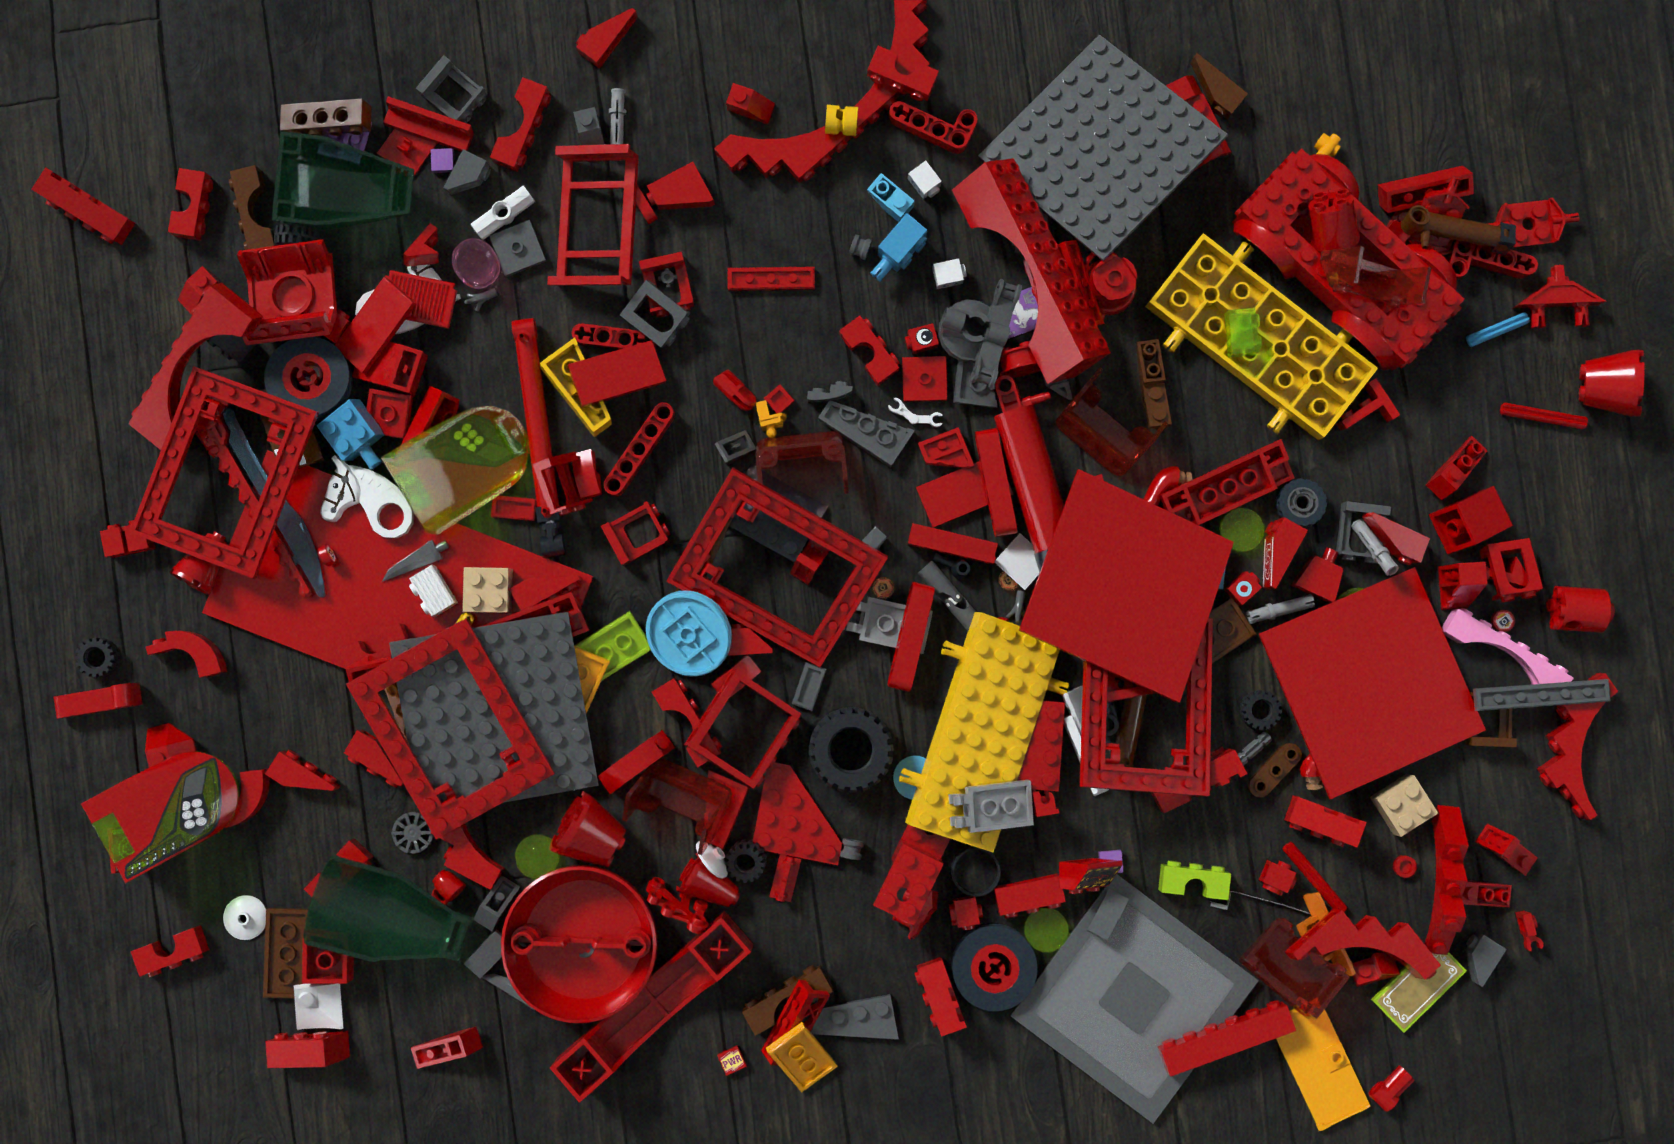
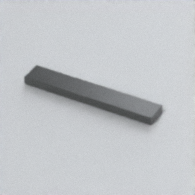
M1609 679L1473 689L1475 711L1611 701Z

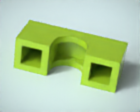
M1168 861L1167 864H1161L1158 888L1160 892L1184 895L1187 882L1191 879H1200L1203 885L1202 895L1204 897L1222 900L1229 899L1231 873L1225 871V867L1212 866L1211 869H1204L1202 864L1190 863L1189 867L1181 866V862Z

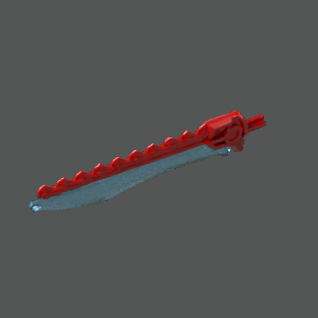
M206 402L205 411L208 409L209 402ZM222 404V407L217 409V420L213 421L201 416L195 433L206 450L209 451L208 454L214 458L219 457L218 469L223 473H229L228 485L234 489L239 488L238 501L243 504H249V517L252 518L259 499L229 449V443L260 496L268 475L253 452L234 410ZM285 501L277 526L295 556H291L276 528L270 540L269 548L273 551L279 550V563L284 567L285 565L290 567L289 579L293 582L299 581V595L304 598L310 597L312 590L298 568V564L302 567L317 595L323 598L326 596L323 575L312 537L304 520Z

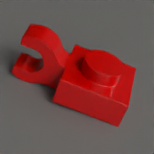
M1524 910L1515 912L1520 934L1524 938V948L1527 951H1532L1531 943L1535 941L1537 948L1542 949L1543 941L1535 936L1537 935L1535 929L1537 928V921L1534 915Z

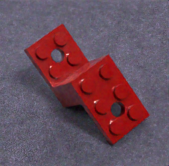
M908 824L891 858L893 864L873 906L915 925L944 863L941 857L950 838L935 833L930 835L924 830ZM901 888H906L910 892L909 898L905 901L899 900L897 897V892Z

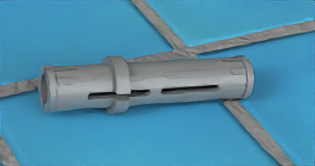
M614 88L611 89V108H609V114L611 115L610 144H623L624 115H626V109H624L625 90ZM616 126H618L617 142H616Z
M1363 519L1353 522L1351 525L1352 529L1371 552L1372 559L1382 567L1387 576L1395 574L1399 567L1389 555V550L1381 545Z
M1308 594L1307 596L1273 605L1268 603L1265 604V607L1248 610L1247 616L1250 615V617L1247 618L1250 624L1267 619L1272 621L1278 616L1314 608L1315 603H1311L1314 599L1311 594Z

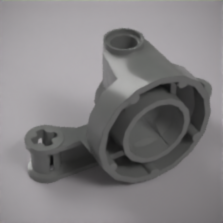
M1000 279L996 286L991 306L976 300H964L955 303L952 307H946L939 322L938 336L942 347L949 356L962 362H975L970 382L975 383L977 381L987 384L989 388L994 387L998 376L1000 356L1003 346H1005L1009 337V325L1021 294L1022 285L1018 284L1015 286L1004 282V279ZM968 319L977 320L983 328V336H972L967 330L962 331L964 322Z

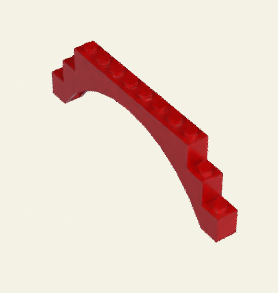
M894 0L895 29L890 50L898 53V61L895 68L900 74L909 75L913 73L918 62L930 66V63L916 49V47L921 48L928 41L929 29L915 15H919L926 9L927 0ZM874 82L871 89L854 106L858 107L856 136L843 135L842 132H839L837 135L825 134V126L810 133L782 139H755L730 134L714 148L715 154L732 173L736 170L741 171L748 164L747 160H750L765 178L769 175H776L781 170V165L783 164L799 183L803 180L808 181L815 174V169L828 164L832 159L831 155L836 151L840 153L848 145L847 141L852 137L855 139L864 131L863 127L868 123L873 124L880 117L879 113L884 109L889 110L890 106L897 102L895 99L901 94L905 96L907 92H896L888 84Z

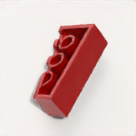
M429 386L401 445L433 426L455 416L460 400ZM455 420L439 427L443 431L445 439L404 461L423 455L443 458L445 448L448 446L430 448L450 442L448 438L450 431L446 430H450ZM437 432L432 433L438 439L440 438ZM440 432V433H439V434L441 435V438H440V439H442V438H444V436H443V434ZM424 437L429 445L437 441L435 439V441L432 442L428 437ZM419 441L415 442L419 447L423 448ZM407 446L413 453H416L412 446ZM401 450L408 457L413 455V453L410 454L409 451L405 452L404 450ZM397 454L395 455L399 460L406 458V456L403 458L402 455L400 457ZM411 465L403 470L417 477Z

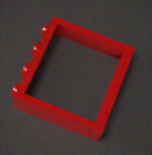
M731 670L684 745L746 786L754 789L763 782L765 778L763 774L768 767L771 768L777 759L775 755L778 750L783 749L789 740L787 736L790 731L795 730L799 725L801 713L739 671ZM739 682L790 715L750 778L699 745Z

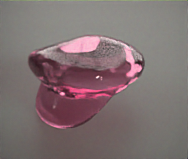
M470 238L455 247L452 254V267L465 285L474 289H482L496 281L500 273V262L495 251L488 243L480 239Z

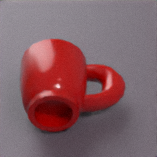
M443 869L432 880L435 887L431 894L432 903L437 908L445 907L448 902L454 900L463 891L465 883L452 872ZM437 892L445 899L444 901L438 897Z

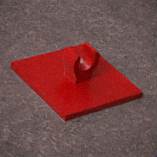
M394 129L377 154L413 178L431 154V149H434L437 143Z

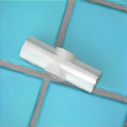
M522 186L503 201L495 202L492 209L471 223L480 238L484 240L503 225L510 224L515 216L532 205L535 200L526 188ZM501 209H508L505 217H498Z

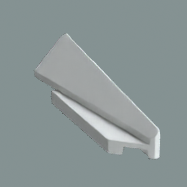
M1083 685L1067 691L1062 696L1069 715L1064 716V726L1079 762L1081 761ZM1091 788L1093 796L1099 795L1109 790Z

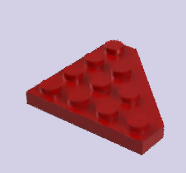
M775 762L771 768L768 767L753 844L757 842L759 848L763 847L764 851L838 865L842 842L791 765Z

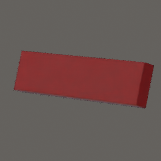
M815 267L727 268L728 291L815 290Z

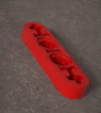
M583 323L575 325L572 329V337H575L578 344L613 349L633 346L635 344V335H638V340H645L647 337L639 330ZM584 329L586 333L592 334V329H594V341H591L592 338L590 336H583V339L580 340L576 333ZM601 331L609 333L610 337L607 342L602 343L598 341L597 336ZM622 334H629L631 336V342L628 345L620 344L619 338Z

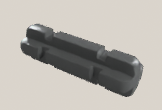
M1262 732L1257 736L1258 739H1254L1242 750V753H1238L1243 766L1248 762V759H1252L1264 748V745L1267 746L1272 741L1271 736L1267 732Z

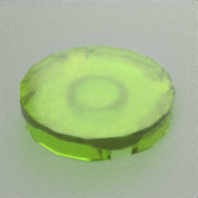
M1238 508L1230 511L1223 517L1220 524V536L1234 542L1232 550L1246 552L1254 549L1261 542L1264 536V524L1256 512L1247 508Z
M533 834L523 839L518 845L515 852L516 865L525 876L537 879L557 868L560 855L549 850L552 840L550 837L542 834Z
M1048 907L1039 908L1038 912L1031 913L1027 917L1024 924V934L1028 943L1034 949L1041 952H1053L1066 942L1068 924L1065 917L1058 910L1048 909Z

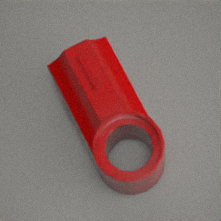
M1399 1065L1384 1081L1376 1083L1370 1089L1369 1096L1385 1112L1390 1111L1398 1103L1399 1096L1415 1080Z

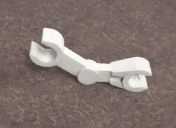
M893 398L895 402L899 403L898 409H893L888 405L892 413L905 417L911 424H930L935 428L942 425V423L935 424L932 420L935 416L942 417L941 413L935 412L931 416L913 414L898 398Z

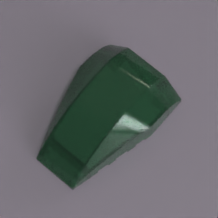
M280 131L272 221L326 230L409 215L414 169L356 149L353 146L340 143L326 136Z

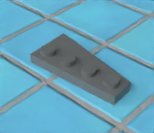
M968 319L964 322L962 331L967 330L972 336H983V328L977 320ZM958 360L953 403L997 408L994 392L995 385L993 388H989L987 384L977 381L975 383L970 382L975 362Z
M831 400L817 419L890 468L915 431L910 428H903L890 421L878 419L871 414L867 415L858 412L854 408Z
M887 994L824 1006L811 1033L817 1035L899 1039L891 995ZM810 1015L805 1017V1021L809 1019Z

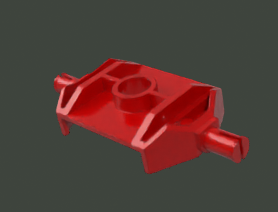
M1451 176L1447 188L1444 187L1443 190H1434L1426 193L1421 206L1432 213L1462 219L1465 209H1469V206L1456 194L1461 178ZM1421 233L1409 236L1408 241L1411 244H1421ZM1430 235V248L1436 250L1441 255L1452 253L1450 249L1453 243L1452 239Z
M1552 197L1541 201L1515 204L1504 203L1497 214L1496 221L1487 224L1498 226L1503 222L1516 225V244L1513 246L1514 248L1555 243L1559 241L1564 225L1566 223L1579 222L1580 217H1578L1579 213L1565 214ZM1524 219L1532 222L1531 230H1526L1523 227L1522 222Z

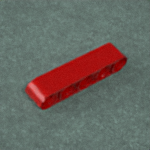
M659 403L655 406L605 479L604 488L610 495L620 496L625 492L673 422L675 412L668 403ZM661 409H669L670 415L668 418H659ZM651 426H655L658 429L654 437H648L646 434L647 429ZM639 444L645 446V452L642 455L634 453V448ZM626 462H630L633 465V469L629 473L622 472V466ZM614 480L620 482V488L617 491H611L609 488L610 483Z
M997 428L976 431V446L995 537L1016 534L1017 524Z
M912 582L888 678V687L907 692H910L933 601L935 591L933 586Z

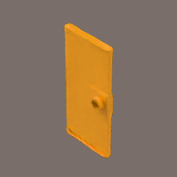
M1320 998L1291 1010L1290 1014L1296 1031L1276 1038L1312 1114L1318 1131H1323L1331 1127V1125L1371 1107Z

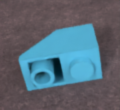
M882 173L867 189L881 208L898 222L914 207L915 201Z

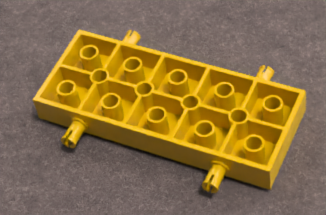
M1203 233L1145 306L1174 329L1172 334L1163 343V346L1167 349L1173 342L1168 351L1174 353L1184 338L1188 339L1276 407L1278 412L1267 424L1269 429L1274 427L1272 430L1274 433L1278 434L1288 419H1291L1317 440L1324 438L1378 368L1348 345V342L1353 337L1350 333L1342 329L1336 336L1245 266L1243 263L1254 251L1251 245L1244 252L1248 243L1243 241L1232 256Z
M974 612L963 647L949 641L944 642L943 646L951 650L942 648L941 654L959 660L921 774L903 768L901 773L909 776V778L901 775L899 777V782L916 786L905 823L994 852L1001 829L970 833L968 832V827L955 828V826H950V817L964 816L963 805L955 806L954 804H949L948 794H965V787L1017 781L1046 691L1049 690L1063 696V694L1067 693V690L1061 689L1059 686L1069 688L1068 682L1051 677L1060 649L1020 632L1019 625L982 612Z

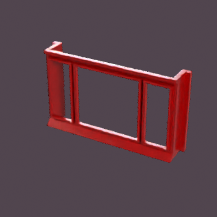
M629 144L556 146L555 155L563 159L557 276H548L547 285H631L639 155L630 150ZM625 160L624 181L572 182L573 162ZM624 188L620 250L568 251L571 190ZM567 258H620L619 275L566 276Z

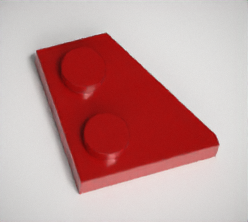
M959 427L918 443L926 465L974 468V463Z

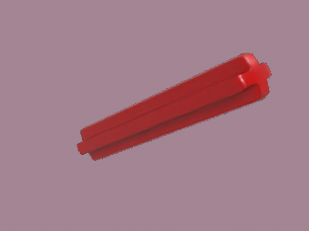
M1503 403L1500 406V414L1578 429H1585L1588 423V418L1511 403Z
M1293 842L1286 843L1282 848L1283 851L1331 908L1340 909L1345 912L1347 906Z

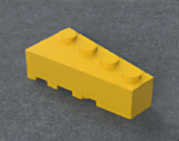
M574 337L540 362V368L593 437H596L612 425L611 418L603 401L585 407L581 406L568 369V364L585 360Z

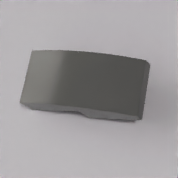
M837 381L835 385L831 384L830 393H826V389L813 388V391H808L807 402L822 403L829 402L830 400H839L852 394L853 386H848L849 383Z
M1109 889L1087 931L1107 942L1129 899Z
M497 929L464 963L479 978L502 957V934Z

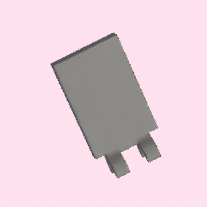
M868 597L867 603L860 602L856 609L861 611L859 624L848 622L845 630L860 633L859 640L896 648L906 605ZM933 611L929 613L920 654H924Z
M1030 780L965 787V794H948L949 804H954L955 806L963 805L964 816L950 817V826H955V828L968 827V832L974 833L1034 825Z

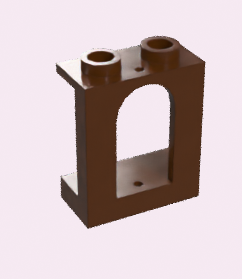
M1470 692L1471 697H1472V699H1473V701H1474L1473 692ZM1499 709L1498 737H1479L1476 734L1465 739V745L1517 747V738H1512V709Z

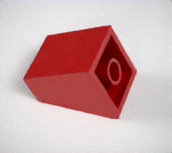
M1494 486L1478 491L1429 514L1447 554L1476 545L1513 526Z

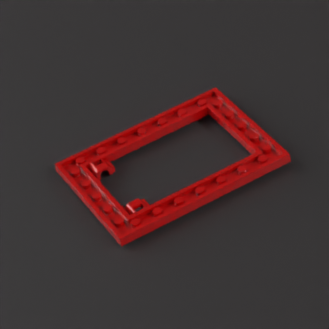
M193 366L130 533L256 579L319 412ZM206 402H209L208 409L205 411ZM229 403L268 417V421L272 422L267 441L280 445L241 549L162 520L201 416L216 421L218 417L216 414L217 409L222 407V404L229 406ZM281 429L285 431L283 439L278 438V433Z
M732 468L666 582L682 591H694L709 597L721 607L727 616L812 664L821 667L888 559V556L737 469ZM746 503L753 506L751 511L744 508ZM759 511H762L856 565L813 636L717 583L724 569L711 564L709 561L711 554L709 552L730 517L733 518L737 514L753 523ZM705 572L711 574L712 578L704 576Z
M467 618L346 683L435 839L440 838L555 774ZM456 649L512 744L511 747L499 753L508 769L502 773L503 776L466 797L462 795L458 798L449 782L437 788L433 787L379 694L381 690ZM517 753L520 759L515 761L512 754ZM444 792L447 799L442 802L439 794Z
M1208 618L1187 680L1186 750L1171 749V756L1174 757V762L1171 768L1165 767V770L1124 767V764H1119V744L1106 743L1108 671L1083 661L1080 787L1210 796L1213 618ZM1106 750L1111 751L1110 759L1105 758ZM1183 757H1186V765H1183Z

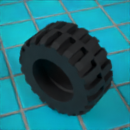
M841 708L827 714L817 724L810 739L809 756L816 775L826 785L841 792L855 793L870 789L873 785L878 784L887 774L893 760L894 748L888 728L879 717L861 708ZM842 730H860L871 741V758L860 769H842L831 757V742Z

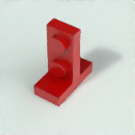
M1376 378L1364 386L1371 399L1368 398L1360 403V409L1353 412L1351 409L1341 415L1342 420L1337 423L1341 431L1355 424L1376 409H1379L1386 422L1400 415Z
M810 539L803 552L796 559L790 574L809 585L830 550Z
M1486 824L1475 841L1480 846L1492 851L1525 876L1538 858L1523 847L1518 838L1489 824Z

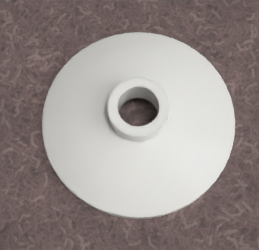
M703 840L697 842V853L706 868L716 877L725 878L728 872L724 861L725 854L719 847L715 848Z
M249 895L233 899L226 906L223 914L226 930L230 935L240 940H249L257 937L265 929V905L258 898ZM241 915H245V916H246V922H245V923L241 922V920H240V916H241Z

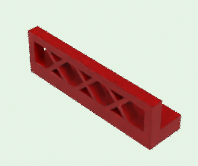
M389 96L387 97L388 111L383 121L385 126L460 152L463 149L468 151L474 136L470 124Z
M912 523L907 545L993 565L996 559L995 553L998 543Z
M798 980L761 1050L770 1065L778 1066L767 1053L766 1047L796 1027L809 1015V1019L803 1023L811 1032L830 996L827 991L813 990L806 980ZM814 998H819L818 1002L810 1006Z

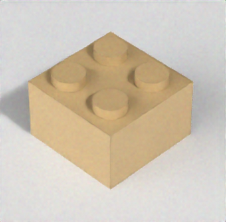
M464 567L463 612L512 613V594L509 588L512 587L513 569Z
M1405 774L1370 797L1391 832L1396 836L1402 837L1438 814L1415 775Z

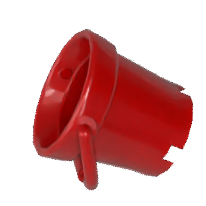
M1091 252L1086 257L1084 264L1090 279L1091 288L1104 319L1105 315H1115L1123 312L1132 303L1136 294L1137 272L1134 265L1128 259L1120 258L1114 252L1104 261L1099 260L1089 266L1091 260L1096 256Z

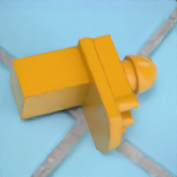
M766 400L756 402L762 432L766 431V435L769 438H774L777 434L775 428L783 427V422L787 418L786 414L769 415Z

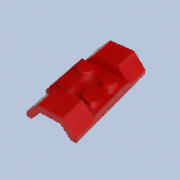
M1193 75L1184 76L1166 85L1220 128L1204 93L1201 92ZM1226 140L1196 169L1220 156L1230 154L1231 151Z

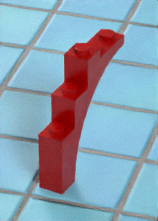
M1596 673L1588 680L1609 679L1606 673ZM1609 679V689L1611 698L1618 692V690ZM1605 702L1556 705L1558 708L1556 709L1557 713L1566 722L1548 733L1546 738L1549 740L1548 746L1550 749L1558 754L1537 768L1540 773L1539 779L1545 786L1559 788L1560 794L1573 805L1571 809L1578 818L1587 820L1593 819L1597 814L1588 799L1583 784L1581 769L1582 748L1587 730L1594 716Z
M1437 805L1436 810L1438 814L1433 816L1432 819L1436 849L1435 893L1430 926L1424 944L1432 954L1448 955L1456 932H1461L1466 920L1462 895L1468 880L1463 860L1469 844L1460 807Z
M465 824L440 837L442 840L454 845L453 848L450 846L444 855V859H446L444 866L489 890L494 887L504 867L489 858L478 847Z

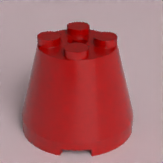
M1630 350L1587 360L1585 364H1581L1579 380H1584V386H1580L1579 402H1583V405L1618 414L1641 416L1642 406H1638V404L1642 402L1644 393V363L1640 362V360L1644 356V351Z
M582 791V797L577 796L561 819L560 822L562 823L557 831L559 834L558 836H553L549 850L557 855L609 867L614 858L613 853L616 849L620 850L625 842L623 836L626 829L590 794Z

